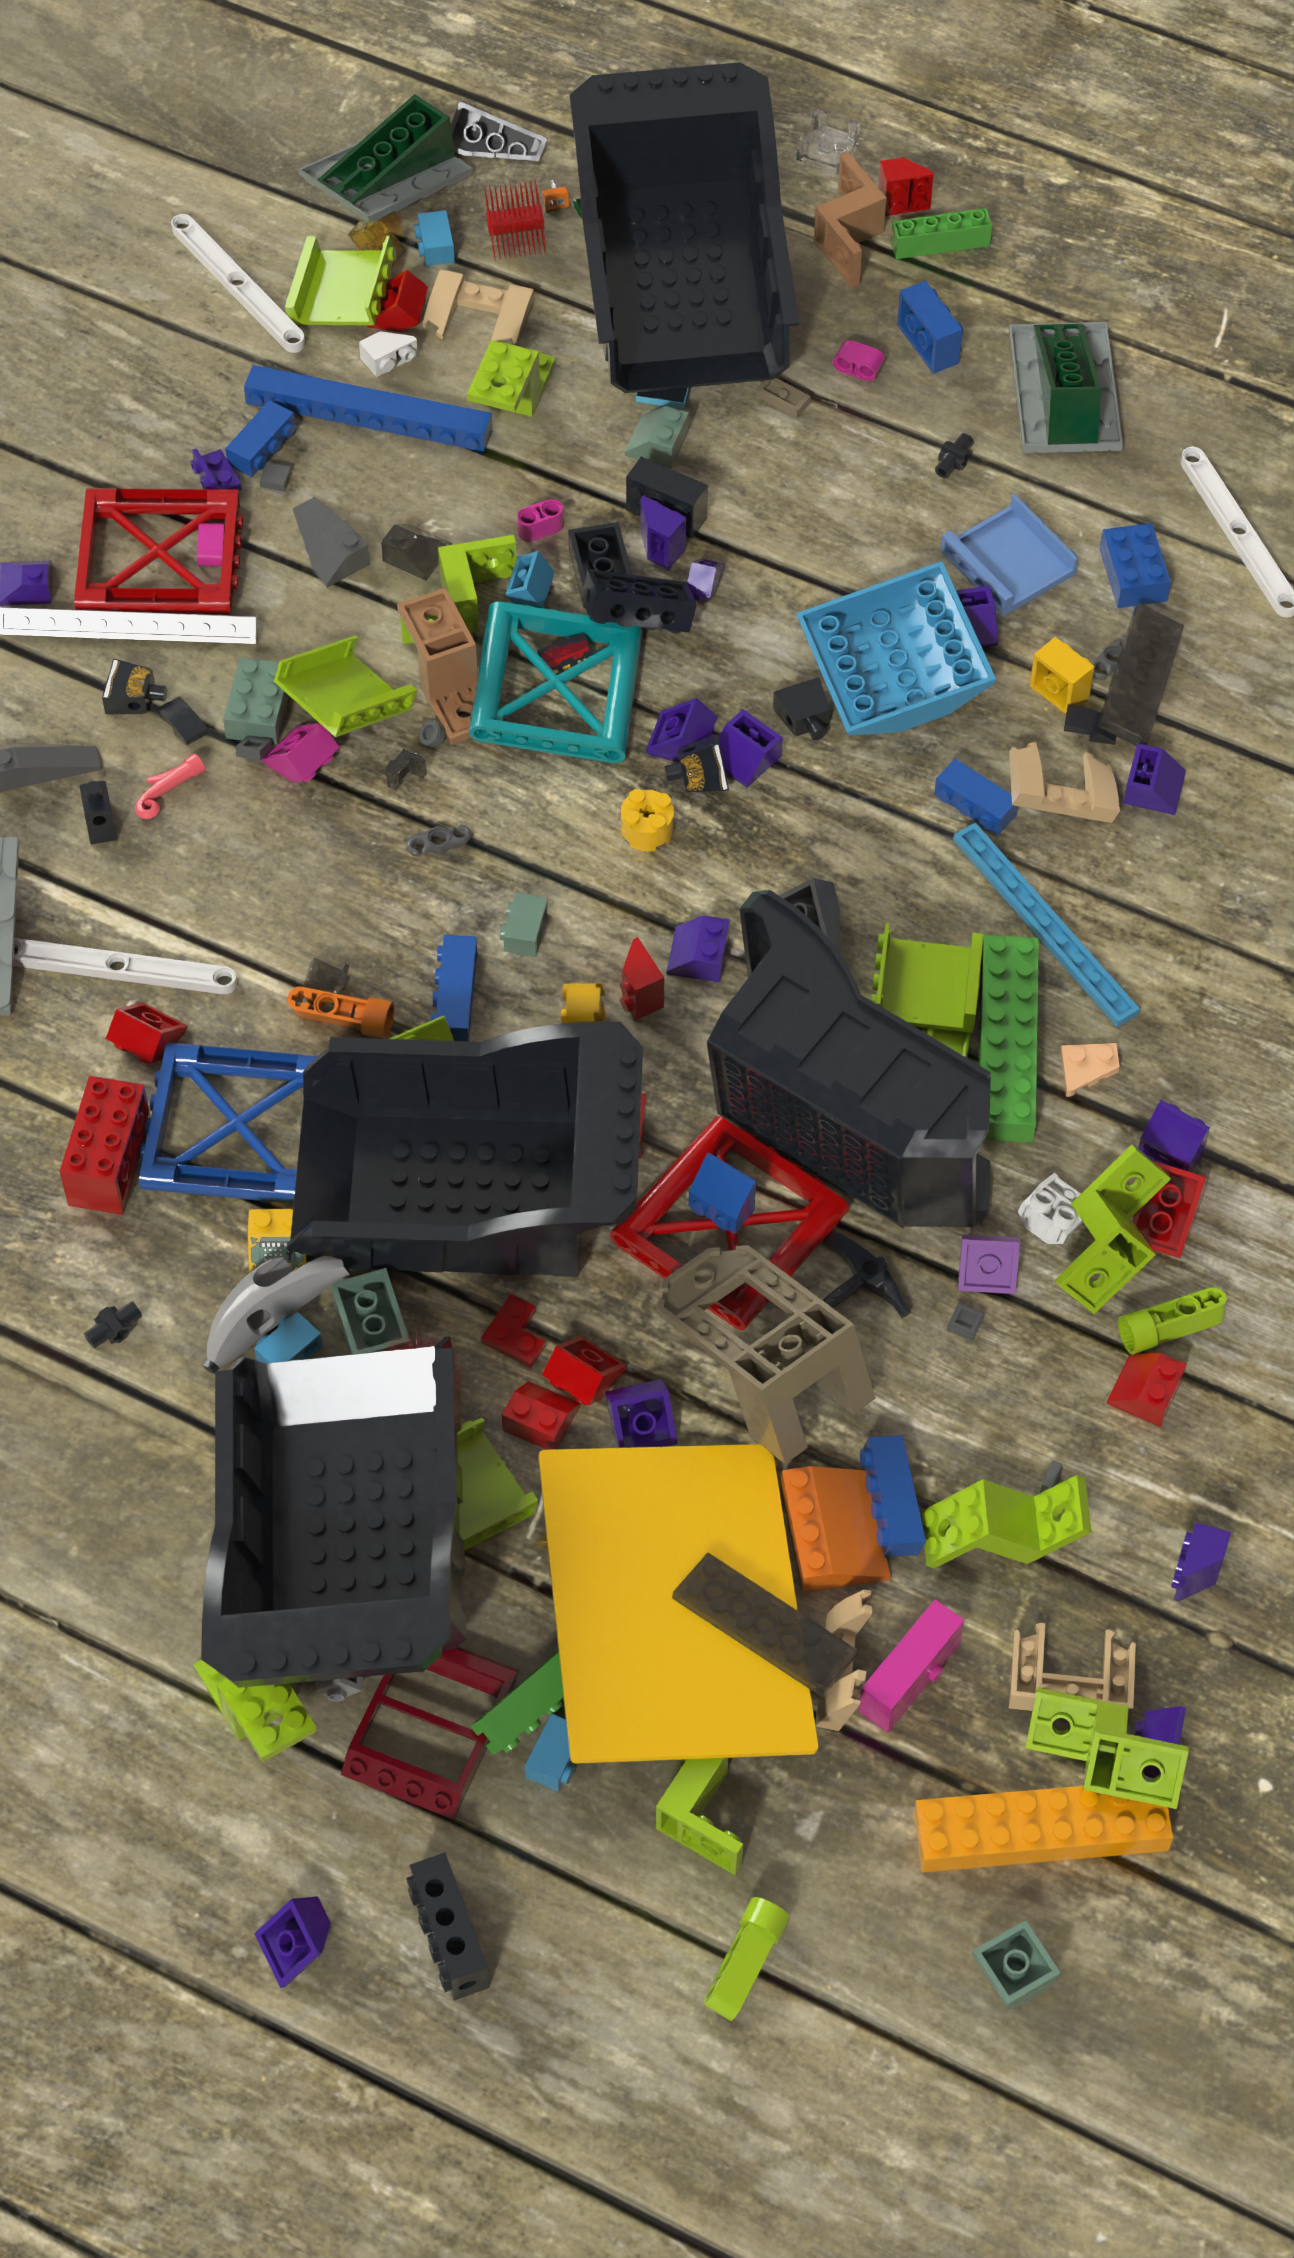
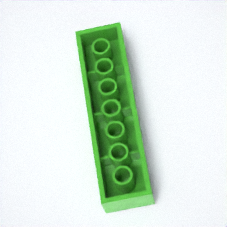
M984 935L979 1065L991 1072L989 1132L984 1140L1033 1143L1036 1127L1039 938Z

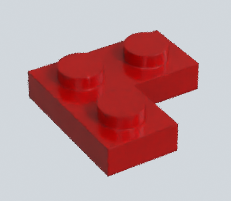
M510 1294L482 1335L481 1343L531 1369L546 1347V1341L524 1330L535 1314L536 1306Z

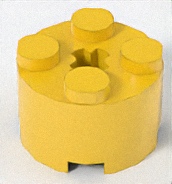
M634 789L631 791L621 806L622 837L624 836L630 843V847L640 851H655L656 847L663 845L665 842L666 844L670 842L673 836L674 807L668 794L655 790Z
M563 984L562 997L563 1000H566V1009H561V1024L606 1022V1008H604L603 999H600L601 996H605L604 984Z

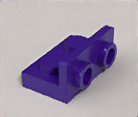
M197 448L192 450L193 460H190V464L194 474L200 475L203 489L242 490L239 479L221 449L202 456Z

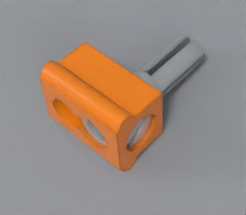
M555 179V183L554 180H551L552 189L542 190L545 211L568 208L569 197L566 187H560L557 179Z

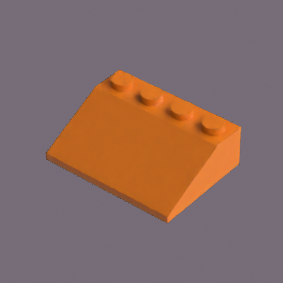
M816 1466L782 1470L781 1490L802 1593L891 1579L887 1558L883 1555L882 1546H879L877 1543L878 1527L876 1519H873L871 1515L872 1498L865 1486L866 1470Z

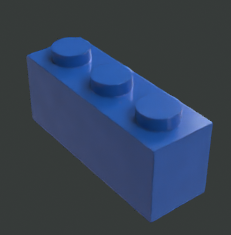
M269 400L225 448L226 458L231 467L250 477H253L258 470L263 469L266 461L279 451L287 438L294 434L296 429L294 412Z
M954 759L936 778L934 795L942 802L949 803L958 809L964 816H969L980 823L986 830H991L999 835L1017 816L1018 806L1012 805V795L957 759Z

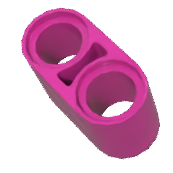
M845 340L832 363L838 371L865 381H873L885 361V356L876 348L852 340Z
M554 499L525 507L517 514L518 536L524 541H534L561 531L564 525L563 505Z
M199 524L197 542L198 567H222L225 524Z

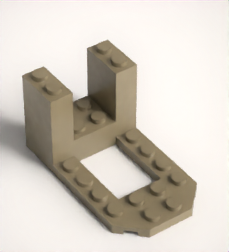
M749 1245L736 1246V1250L722 1251L721 1247L708 1248L663 1279V1295L658 1303L660 1317L729 1370L749 1435L784 1464L808 1448L793 1398L816 1382L820 1390L853 1415L876 1399L855 1325ZM745 1282L791 1316L750 1346L705 1312L707 1308Z

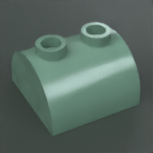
M1027 1920L972 1950L973 1957L1007 2009H1015L1032 2001L1048 1990L1061 1975V1972Z

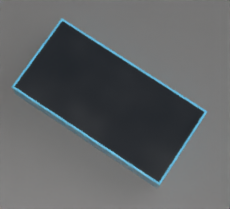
M689 388L637 392L636 402L684 409Z

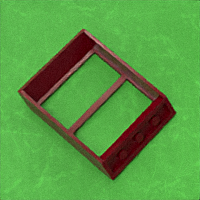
M458 1646L453 1650H442V1656L426 1669L497 1697L494 1705L514 1689L519 1672L517 1669ZM395 1674L383 1675L348 1747L341 1775L454 1820L487 1751L486 1745L490 1741L484 1733L477 1736L472 1729L385 1696ZM380 1705L476 1741L458 1783L362 1746L361 1744Z

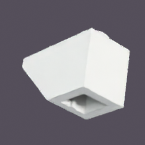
M379 331L359 342L360 359L376 377L418 356L417 339L414 336Z

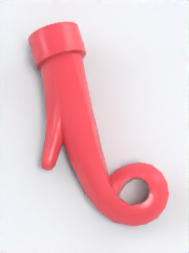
M195 753L184 759V763L146 779L147 783L155 784L138 799L135 805V813L140 818L152 819L156 817L160 811V805L154 800L188 779L196 778L206 771L203 762Z

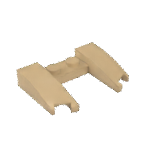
M440 269L429 298L422 322L423 327L426 328L429 322L439 328L436 331V336L443 339L456 306H463L499 314L491 340L512 339L513 345L517 346L534 304V289L510 284L508 290L466 282L464 281L463 274Z
M1036 742L1028 743L1026 748L1018 750L1015 747L1010 749L1012 805L1112 823L1120 812L1118 791L1112 768L1109 764L1106 766L1092 758V754L1085 752L1083 755L1085 790L1044 783Z
M862 1590L845 1598L827 1614L824 1642L833 1644L830 1652V1661H834L833 1671H830L828 1676L827 1689L818 1698L815 1727L839 1731L860 1705L861 1701L857 1700L859 1696L857 1687L862 1681H865L866 1671L858 1669L852 1673L855 1637L872 1615V1606L865 1604L871 1595L869 1590Z
M1045 1623L1036 1624L1035 1630L1037 1634L1022 1639L1019 1631H1014L1008 1708L1033 1711L1038 1687L1128 1706L1127 1721L1131 1722L1134 1708L1135 1643L1132 1642L1129 1649L1126 1650L1112 1642L1115 1632L1106 1630L1102 1679L1043 1673Z

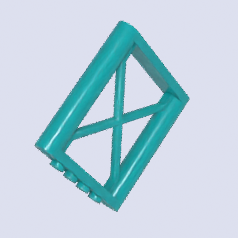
M507 602L492 603L488 609L469 736L478 742L607 763H620L624 761L642 629L635 625L623 627L611 622L599 624L590 620L589 616L561 612L555 609L549 610ZM517 629L563 637H573L584 633L588 641L606 643L609 646L557 675L517 632ZM511 639L548 681L499 708ZM613 656L604 723L602 725L565 683ZM556 689L595 731L596 736L503 721V718Z

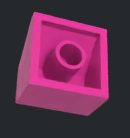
M320 723L296 726L261 760L291 782H307L317 774L316 770L321 765H326L334 758L333 753L340 747L327 729Z

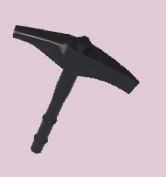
M833 1231L823 1244L834 1250L845 1260L853 1276L833 1290L823 1301L833 1308L863 1286L866 1290L890 1303L901 1318L908 1316L911 1311L898 1286L886 1269L888 1268L886 1260L880 1256L876 1258L856 1242Z

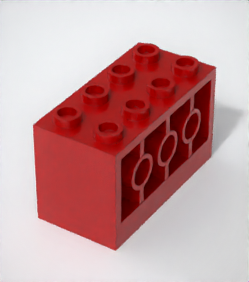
M89 1076L59 1171L68 1206L123 1215L140 1160L141 1144L145 1142L147 1136L145 1135L146 1119L151 1118L144 1084Z

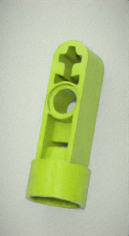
M1211 1287L1146 1309L1143 1308L1118 1317V1330L1122 1343L1126 1350L1133 1355L1154 1348L1159 1344L1219 1325L1225 1318L1227 1296L1223 1290Z
M752 1897L739 1921L741 1927L704 1998L703 2005L729 2021H732L737 2016L773 1944L779 1943L790 1921V1916L786 1911L768 1900L759 1897Z

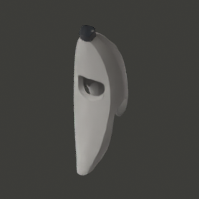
M322 1256L293 1270L283 1257L264 1262L251 1271L237 1284L220 1306L211 1325L207 1343V1360L204 1362L203 1367L209 1373L215 1374V1371L233 1361L267 1332L277 1326L283 1319L292 1315L340 1279L350 1275L346 1262L334 1257Z

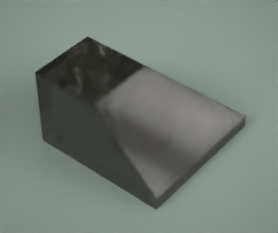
M394 524L381 541L383 562L427 581L439 565L438 547L453 545V543L411 524Z

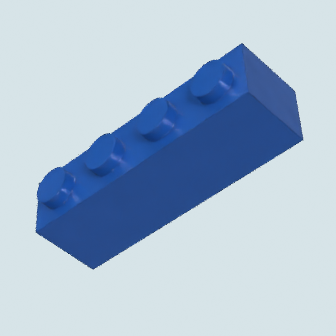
M444 935L443 946L438 945L437 962H441V968H436L435 985H439L438 991H433V1008H437L436 1014H431L430 1021L445 1016L454 1041L469 1042L477 962V936Z
M903 1436L869 1437L864 1447L860 1450V1463L862 1466H865L867 1475L865 1486L872 1498L871 1515L877 1522V1543L879 1546H882L884 1557L918 1555L925 1545L926 1539Z

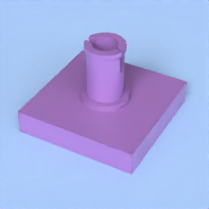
M962 1234L958 1291L1016 1294L1020 1237Z

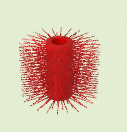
M536 180L537 205H535L531 182V206L529 204L526 181L527 206L524 204L520 183L522 207L519 205L515 183L517 208L514 207L511 184L512 208L509 207L505 185L507 209H504L500 186L502 210L499 208L495 187L497 210L494 211L491 187H489L492 211H489L485 189L486 219L494 258L496 257L493 236H496L499 258L501 260L498 235H501L506 259L504 234H506L510 259L508 234H511L514 255H516L513 233H516L519 255L521 257L518 232H521L524 254L526 256L523 235L525 231L529 254L531 256L528 231L531 232L536 255L533 230H536L538 248L541 254L539 229L546 253L542 205L539 203Z

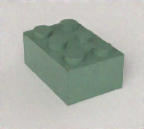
M239 657L223 718L226 739L243 740L246 736L271 739V744H278L290 698L274 682L279 662Z
M386 1268L341 1280L331 1286L332 1300L350 1355L384 1352L383 1350L392 1351L391 1347L403 1350L401 1345L404 1349L405 1347L408 1349L410 1339Z

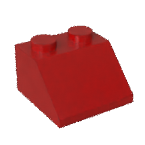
M405 270L387 281L386 296L381 301V313L377 315L375 325L366 326L368 328L404 332L410 327H415L421 320V311L426 302L428 286L409 270Z
M638 937L634 938L622 969V982L620 983L622 991L620 1003L626 1013L630 1012L636 1021L664 1008L665 977Z
M141 1002L115 1010L105 1039L114 1043L115 1048L125 1052L129 1051L137 1055V1059L141 1062L151 1064L163 1060L167 1042L177 1043L186 1032L188 1025Z
M580 1335L555 1346L542 1376L550 1380L549 1383L553 1387L565 1390L573 1395V1399L578 1403L589 1406L602 1400L605 1392L610 1390L628 1365Z
M1162 1353L1131 1354L1106 1404L1161 1427L1183 1381L1187 1364Z
M527 1381L514 1391L501 1415L502 1431L546 1450H557L581 1404Z

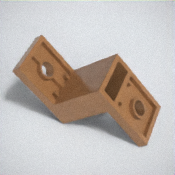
M847 152L840 155L838 191L842 196L819 205L815 209L814 243L847 284L853 288L860 285V274L862 273L861 259L863 250L859 243L884 233L887 197L874 184L872 177L867 175L861 168L859 161L855 160Z
M446 588L397 604L398 612L418 649L420 688L437 721L443 724L446 732L445 736L449 744L453 745L470 739L471 715L463 718L458 716V714L464 711L472 714L478 677L476 644ZM430 615L438 617L434 621H428L425 618Z

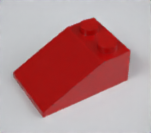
M1153 1161L1171 1179L1133 1215L1132 1222L1153 1251L1180 1259L1200 1208L1208 1179L1198 1174Z

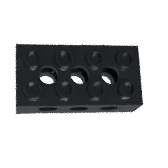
M587 569L581 595L589 619L596 623L605 624L611 622L623 627L635 625L642 626L647 630L666 629L671 633H690L697 606L687 582Z
M444 1852L410 1864L411 1876L406 1877L409 1896L413 1906L417 1907L418 1920L424 1935L428 1934L429 1951L434 1964L438 1963L439 1979L444 1992L450 1991L453 2001L490 1988L488 1967L446 1853Z

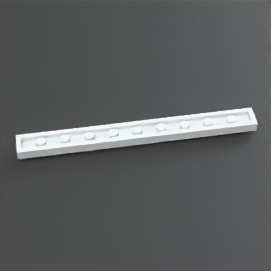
M0 607V634L256 644L257 617Z

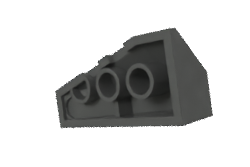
M459 101L451 123L454 151L464 156L540 161L548 140L547 137L464 101Z
M313 497L293 508L306 552L311 561L312 570L327 588L370 565L368 544L354 528Z
M16 742L0 745V792L102 770L96 746Z
M812 878L779 895L815 923L840 953V913L833 882Z

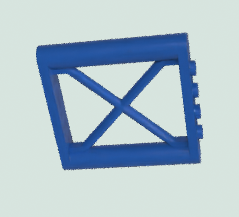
M167 1042L161 1071H156L155 1074L156 1095L152 1094L150 1098V1111H152L151 1118L146 1119L145 1123L147 1140L142 1142L140 1148V1159H143L140 1170V1189L294 1204L297 1170L285 1169L248 1127L247 1123L298 1089L303 1088V1070L318 1056ZM202 1073L290 1082L238 1115ZM176 1077L191 1078L229 1122L175 1158L160 1157ZM237 1130L274 1173L185 1164Z

